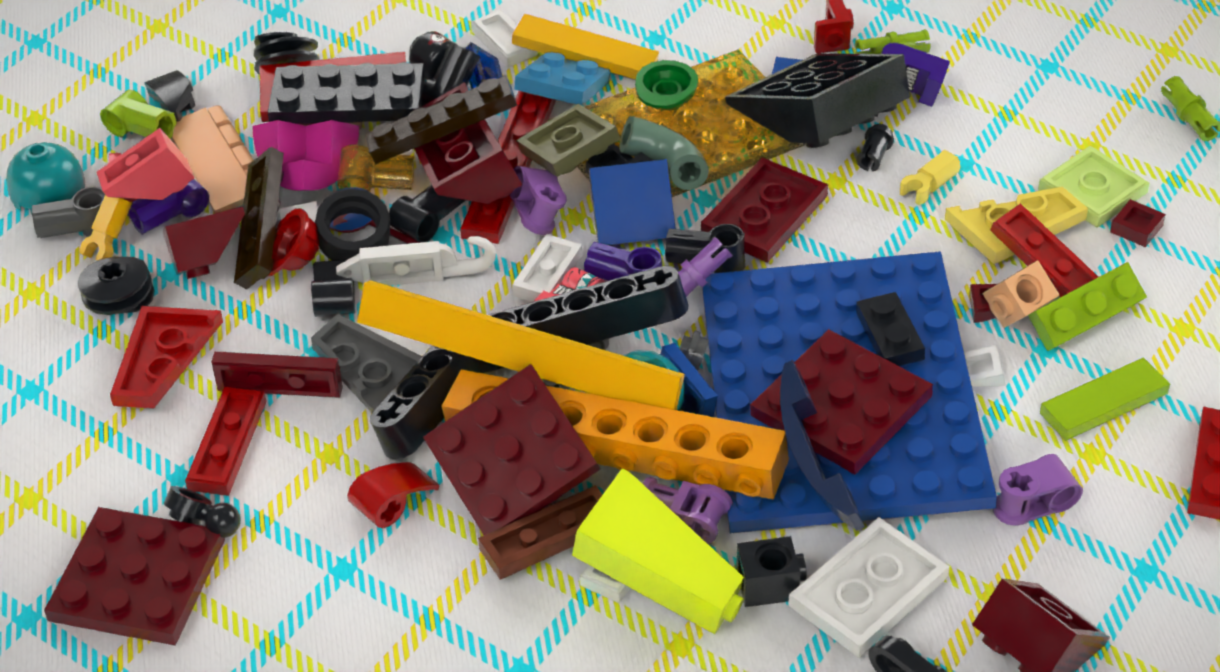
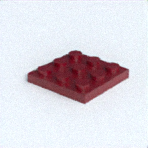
M829 329L794 362L804 379L817 410L816 414L802 420L814 452L854 475L933 396L932 383ZM782 374L750 404L752 417L778 430H784L780 406Z
M532 364L423 436L483 535L543 509L601 469Z
M98 507L44 609L47 621L176 646L224 544L225 538H222L220 534L210 532L206 526Z

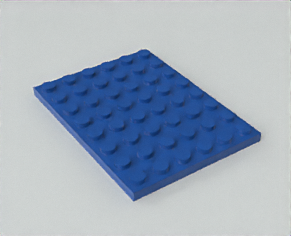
M941 251L714 273L705 279L708 283L702 287L707 337L709 339L708 346L713 390L718 395L716 416L720 419L768 428L771 427L751 416L750 404L782 374L784 363L791 360L795 362L828 329L876 354L856 313V301L896 292L925 347V360L899 367L932 383L933 396L855 475L815 453L826 479L839 473L841 474L852 494L862 521L876 520L878 517L888 519L996 508V490ZM788 440L789 461L774 500L758 496L750 497L742 493L725 490L732 500L730 510H728L730 533L844 522L823 503L796 462Z

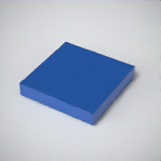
M667 159L588 169L598 243L616 245L666 239L668 230L676 229Z

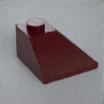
M243 206L164 227L163 235L176 275L186 273L187 279H192L210 274L209 266L215 265L245 215Z

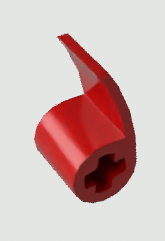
M411 462L391 463L374 468L358 476L351 484L347 498L355 508L378 528H386L395 523L402 515L406 506L407 494L425 490H439V484Z

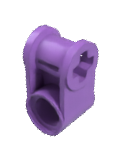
M523 166L514 167V171L522 185L514 189L510 197L513 199L521 217V223L535 234H551L555 227L554 218L558 209L563 208L567 201V197L558 182V177L544 169Z
M1056 454L1044 455L1037 460L1016 467H1009L1001 473L999 478L1001 494L997 496V504L993 512L1001 522L1007 525H1023L1040 517L1070 509L1080 500L1083 488Z

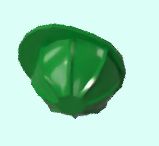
M661 60L651 62L642 67L636 74V93L639 100L647 106L656 108L661 112L678 111L680 107L694 96V92L698 88V75L689 65L679 61Z

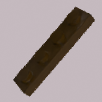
M507 76L485 80L478 87L469 91L451 94L442 102L433 106L415 109L404 118L392 123L386 122L376 126L372 131L366 133L369 153L375 165L517 106Z
M272 146L248 165L243 203L245 215L241 220L234 283L246 290L260 279H265L270 274L274 265L272 254L274 241L277 236V229L275 227L277 212L280 207V183L284 175L282 171L284 153Z

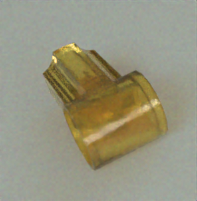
M348 145L341 149L337 182L340 190L350 187H358L368 191L371 188L412 190L414 182V156L397 155L375 165L369 153V148L366 146Z

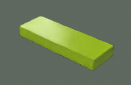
M1143 357L1041 403L1040 414L1066 441L1168 394L1170 383Z

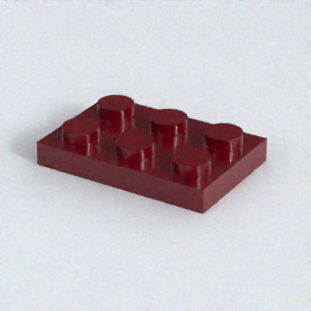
M762 157L701 221V231L710 232L711 229L721 224L736 225L744 232L745 253L768 263L828 196V184Z

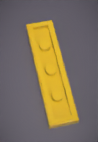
M525 13L512 34V44L544 54L549 52L560 53L565 56V59L576 62L581 60L594 61L598 64V67L610 69V73L635 80L636 74L642 67L651 62L658 61L659 51Z

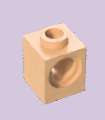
M1038 260L982 293L989 303L992 313L998 318L1003 328L1026 317L1059 296V293Z

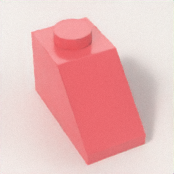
M161 128L96 172L105 195L116 198L164 200L172 193L183 190L188 182L194 179L187 158Z

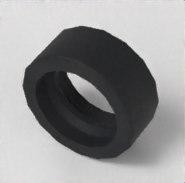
M345 189L336 191L325 198L317 209L315 223L319 238V249L328 259H350L360 253L359 248L388 246L390 215L387 206L378 196L366 190ZM349 213L362 214L375 222L376 231L364 240L356 242L344 241L331 233L330 224L341 215Z

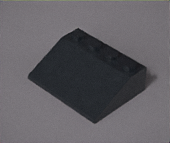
M816 53L725 96V101L730 107L785 140L793 143H806L808 148H818L829 144V139L834 136H841L852 132V127L857 124L872 122L875 120L874 116L879 113L895 110L897 108L896 104L910 98L904 54Z

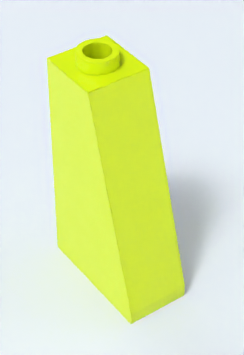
M623 468L577 529L572 556L714 635L724 620L731 623L735 619L743 604L744 598L738 594L744 577L635 476Z

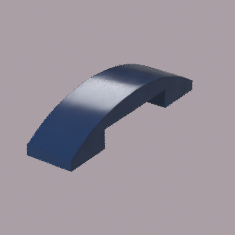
M793 360L784 363L781 377L780 406L784 430L790 449L805 477L823 503L844 523L855 530H860L865 527L841 474L839 473L827 479L823 474L802 423L803 419L816 414L817 410Z

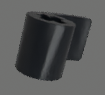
M348 259L313 263L314 281H311V294L315 317L355 313L354 280L336 274V266Z

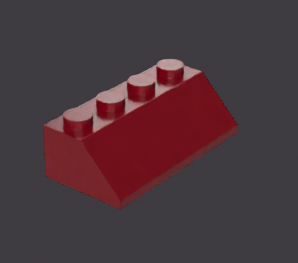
M462 83L421 108H428L440 103L451 94L464 93L469 90L466 84ZM485 119L414 148L437 195L490 204L497 199L509 196L514 189L522 185Z

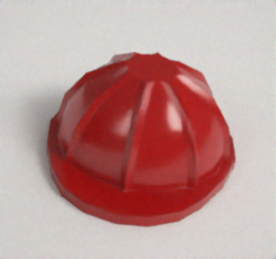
M302 208L294 209L276 227L277 236L274 241L272 254L274 265L268 276H273L281 269L289 271L299 270L313 260L319 251L316 223L308 217L307 212Z

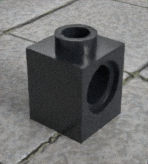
M791 536L737 543L736 570L744 577L740 589L745 607L789 602V594L800 585V581L807 579L804 555L802 553H795Z

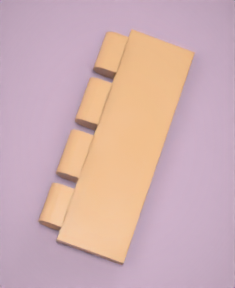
M216 105L208 108V110L203 108L183 116L175 125L171 138L177 148L187 158L195 180L208 191L210 195L209 204L214 213L242 206L244 203L248 165L254 159L244 146L243 141L223 108Z

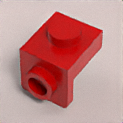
M826 0L825 20L815 22L814 50L816 53L850 49L851 30L854 27L852 10L850 8L846 9L843 0Z

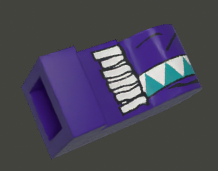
M899 43L885 45L881 54H904L909 91L920 95V103L932 107L944 81L950 61Z

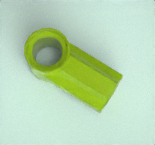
M131 89L126 90L100 112V119L109 132L118 137L124 136L129 131L147 137L161 128L170 139L177 124L173 112L149 105L142 95Z

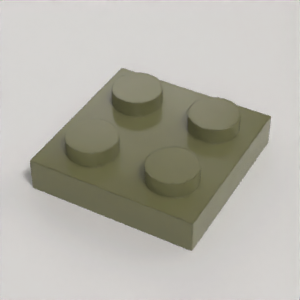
M577 104L516 141L522 154L558 177L572 172L578 164L593 155L605 152L611 144L620 140V136L615 125L582 105Z

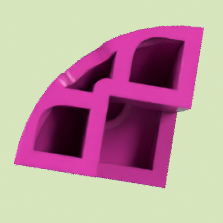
M276 120L252 126L257 157L271 146L284 153L282 163L284 175L280 186L289 190L313 191L334 184L348 170L358 145L359 126L334 120L308 126Z

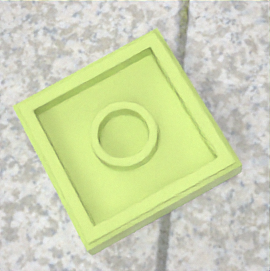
M1089 146L1039 180L1038 190L1064 187L1088 208L1086 221L1098 228L1117 215L1130 199L1137 201L1147 194L1150 183L1097 149Z

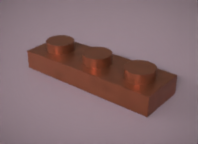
M595 485L478 538L479 550L500 580L573 547L577 529L603 494Z

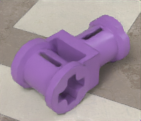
M647 477L643 482L646 488L706 543L715 541L718 535L717 525L722 515L728 513L732 505L731 497L727 492L712 484L697 485L687 481H683L680 489L658 484L657 479L653 477Z

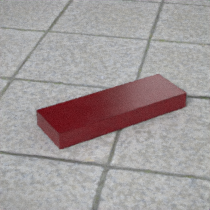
M215 351L211 361L218 391H223L224 387L265 391L266 394L340 398L343 388L338 358Z

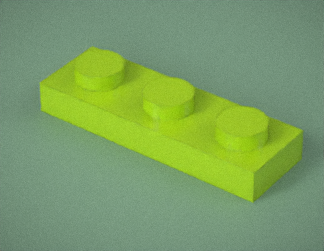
M1126 262L1037 309L1028 316L1046 350L1049 351L1146 299L1147 295L1129 262Z

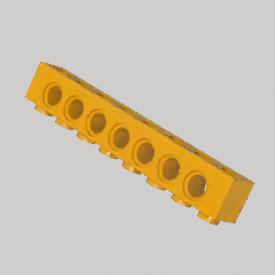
M461 369L442 404L445 421L509 378ZM547 386L599 465L654 475L665 480L687 481L698 485L712 484L723 490L742 493L746 496H758L774 500L789 461L787 437L784 430Z

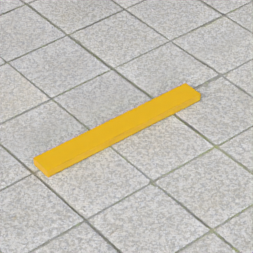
M372 280L364 283L357 323L518 372L532 364L541 379L590 394L677 410L685 375L683 373Z

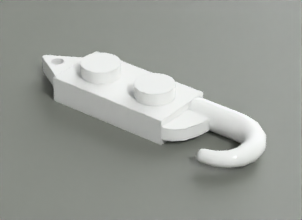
M471 236L467 239L469 244L478 245L484 250V254L481 257L474 259L457 260L452 248L446 244H439V241L359 248L360 253L336 266V274L345 278H352V280L362 282L363 284L372 280L388 286L443 281V277L473 275L485 271L495 261L496 250L493 243L479 236Z

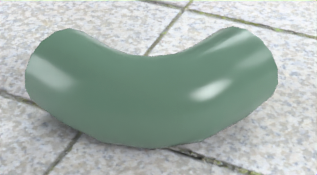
M635 116L628 118L620 138L619 148L621 153L635 157L642 152L653 161L667 159L670 178L682 190H693L704 184L708 177V165L704 156L691 141L681 134L657 123Z

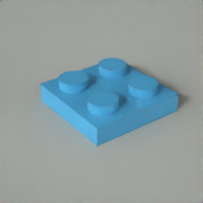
M549 52L540 56L515 76L514 90L576 105H584L609 83L610 69L598 67V64L594 61L581 60L576 62L565 59V56L560 53Z

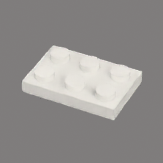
M878 517L789 594L788 606L859 658L948 578L950 566Z

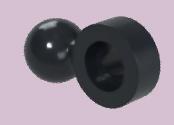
M179 486L170 487L164 505L171 509L169 516L173 519L194 524L195 519L203 520L210 532L220 534L222 538L232 536L239 529L241 518L238 510L233 505L228 503L211 505L212 502L208 498L197 492Z

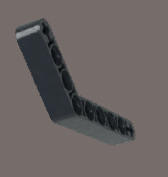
M661 266L488 315L588 345L674 321L688 311L689 305L677 269L672 266ZM432 345L370 416L371 425L386 457L401 459L413 454L425 441L423 436L435 429L444 419L442 404L461 369L487 373L505 367Z

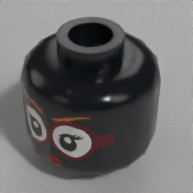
M436 31L426 32L412 42L409 50V63H423L424 79L434 78L449 44L456 43Z

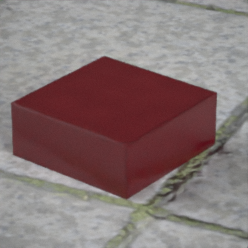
M1130 199L1112 220L1110 232L1146 248L1163 227L1166 214Z

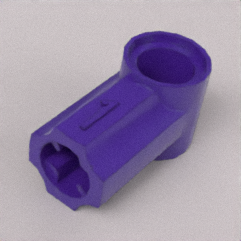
M193 179L188 182L183 190L172 193L164 200L137 199L131 202L132 205L128 216L136 230L144 234L180 214L185 217L198 216L208 206L210 195L199 182Z
M593 242L587 251L584 271L610 281L661 267L662 258L659 251L651 247H639L630 252Z

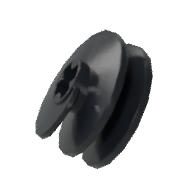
M292 32L264 33L256 36L254 39L256 48H254L253 56L257 60L254 70L258 74H260L261 65L319 60V56L311 52L318 48V42L315 39L298 37L296 33Z
M135 257L100 259L84 269L77 283L85 307L96 314L113 315L140 311L141 306H149L154 296V287L148 267L144 260Z

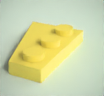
M1057 187L1019 194L1016 201L996 204L993 199L979 202V208L964 211L961 210L960 206L946 208L945 221L993 264H996L1015 254L990 231L993 222L1020 203L1054 235L1085 221L1088 208L1064 187Z

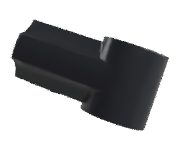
M450 43L435 77L428 79L423 85L421 107L462 83H465L467 86L480 56L459 45Z
M430 185L413 199L408 196H402L393 203L389 210L390 226L418 242H428L437 232L440 220L466 200L437 195L433 186Z
M732 224L718 225L711 229L710 232L669 229L666 237V262L682 264L686 259L690 262L716 237L723 245L711 255V258H714L724 248L733 256L728 258L713 273L743 271L746 267L744 232L740 227Z

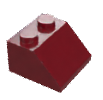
M1003 578L972 623V626L984 634L982 638L983 643L1001 655L1005 656L1009 653L1021 663L1018 667L1021 672H1075L1105 646L1110 639L1107 634L1038 583Z

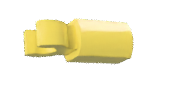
M943 150L921 167L916 175H908L902 179L900 195L904 196L910 191H916L915 203L918 205L924 204L929 198V192L933 193L960 171L961 167L958 156Z

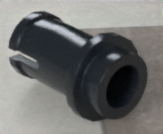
M875 124L865 132V143L856 158V162L866 171L869 170L873 160L871 171L878 170L886 150L890 149L894 143L892 130L884 124Z

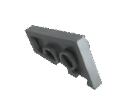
M336 314L311 337L312 348L319 357L338 358L343 383L371 413L422 357L339 314Z

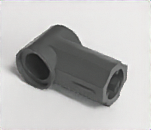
M96 186L87 187L78 191L73 196V199L32 205V217L37 237L45 238L76 232H83L86 237L91 236L93 231L91 227L105 197L102 188Z

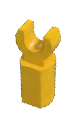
M105 195L91 227L93 229L92 234L83 240L79 253L92 258L95 249L99 247L95 260L113 257L114 249L112 243L114 238H118L132 203L122 198L107 197Z

